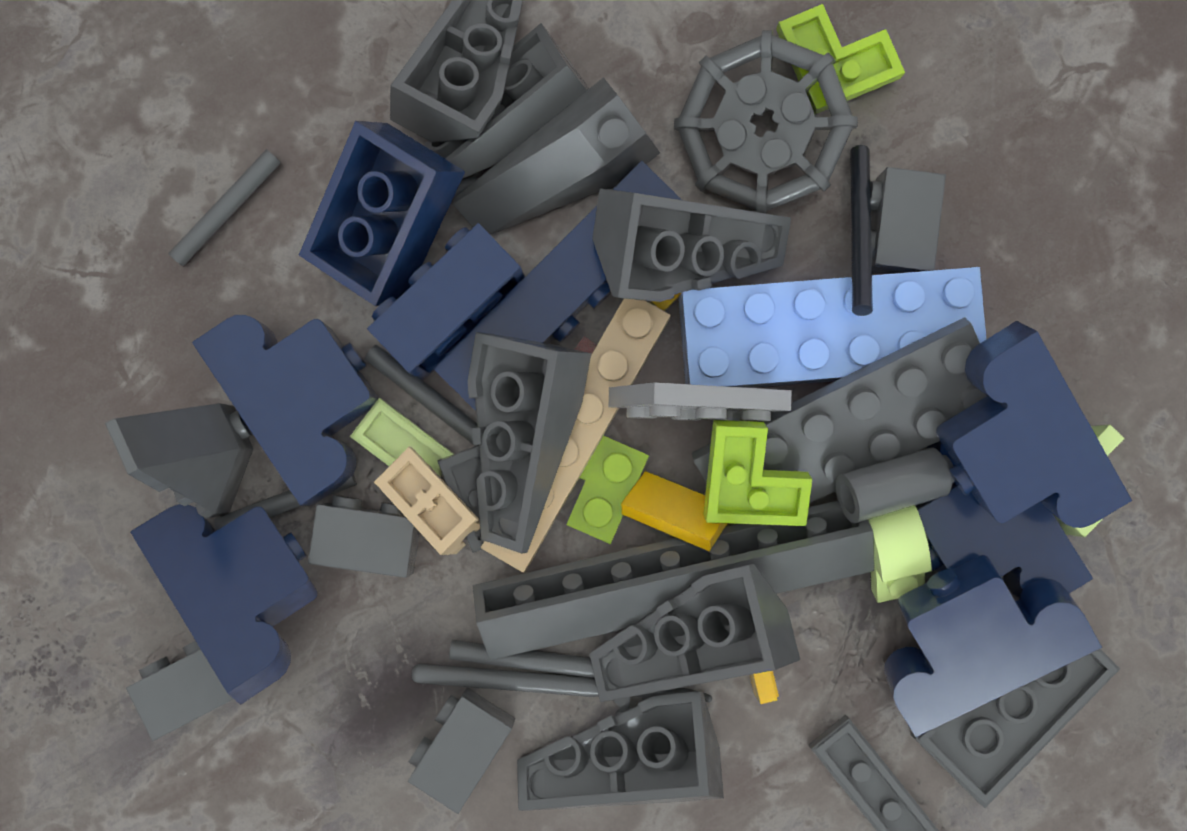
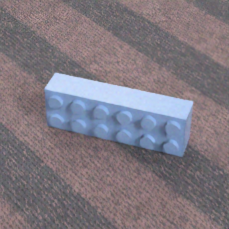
M980 267L872 275L873 311L866 316H857L852 313V277L706 288L699 291L692 289L681 292L678 301L685 384L754 388L837 381L964 317L971 322L979 342L982 343L986 340Z

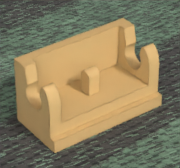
M408 447L374 481L440 555L457 554L466 545L463 539L472 531L480 530L479 518L412 447Z

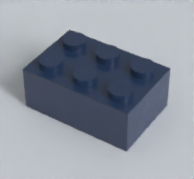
M355 121L299 256L374 306H379L392 296L398 299L411 287L408 280L422 266L465 171L388 123Z
M479 223L471 230L464 227L455 233L446 243L445 249L448 252L434 265L431 262H427L418 268L408 280L411 287L398 299L392 296L385 300L371 316L375 321L367 330L408 373L422 380H425L434 371V368L525 278L521 266Z

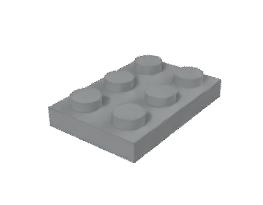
M654 382L609 387L608 408H627V418L654 419L657 417H671V420L691 421L701 419L771 421V412L791 411V390Z

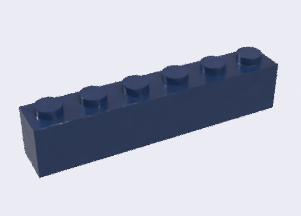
M643 161L613 189L682 200ZM597 206L434 368L475 411V398H469L468 375L476 332L550 343L555 338L561 343L580 324L575 317L588 304L595 309L610 295L611 291L592 239Z

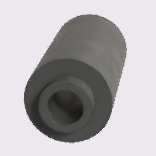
M928 448L840 474L836 478V494L840 507L851 523H858L947 496L954 482L949 472L953 464L946 455H942L937 449Z

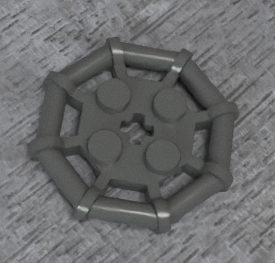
M762 30L761 36L711 58L705 56L699 62L701 68L680 117L674 119V130L680 133L697 178L695 186L701 192L708 190L756 212L767 214L768 210L815 191L822 190L825 192L831 186L829 182L830 177L852 129L858 127V117L852 115L833 65L836 59L830 53L822 55L774 36L772 30ZM761 57V72L746 75L735 83H732L724 75L727 71ZM775 57L809 72L799 82L772 72V58ZM817 81L830 111V117H815L806 92ZM716 82L725 91L714 118H700ZM765 111L773 113L772 120L778 124L777 130L775 132L766 131L763 137L755 135L757 127L752 123L755 116H763ZM816 130H830L819 157L813 166L804 157ZM699 131H715L724 156L713 166ZM732 165L758 176L757 190L727 178L723 174ZM797 165L805 173L801 177L768 190V177L775 174L776 171Z

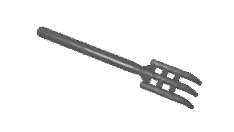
M416 664L411 672L413 681L420 684L599 697L595 678L431 664ZM675 688L633 697H642L643 701L652 696L696 692V690ZM703 693V694H704V697H705V701H706V702H711V701H712V696L709 695V694ZM630 697L613 700L620 707L616 711L615 716L629 710Z

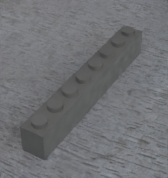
M839 501L809 507L806 526L761 524L726 526L710 551L679 538H674L472 585L476 624L490 660L626 629L656 611V608L667 600L675 598L690 588L691 584L702 576L754 564L776 594L873 572V529L869 520L851 523L844 515Z

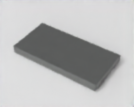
M1098 649L918 737H915L913 733L911 736L981 806L986 808L1120 668L1101 649Z

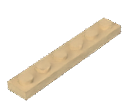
M623 299L591 355L583 402L528 553L521 554L484 541L481 549L523 573L527 571L619 408H608L609 387L633 385L671 318L669 313L645 300Z

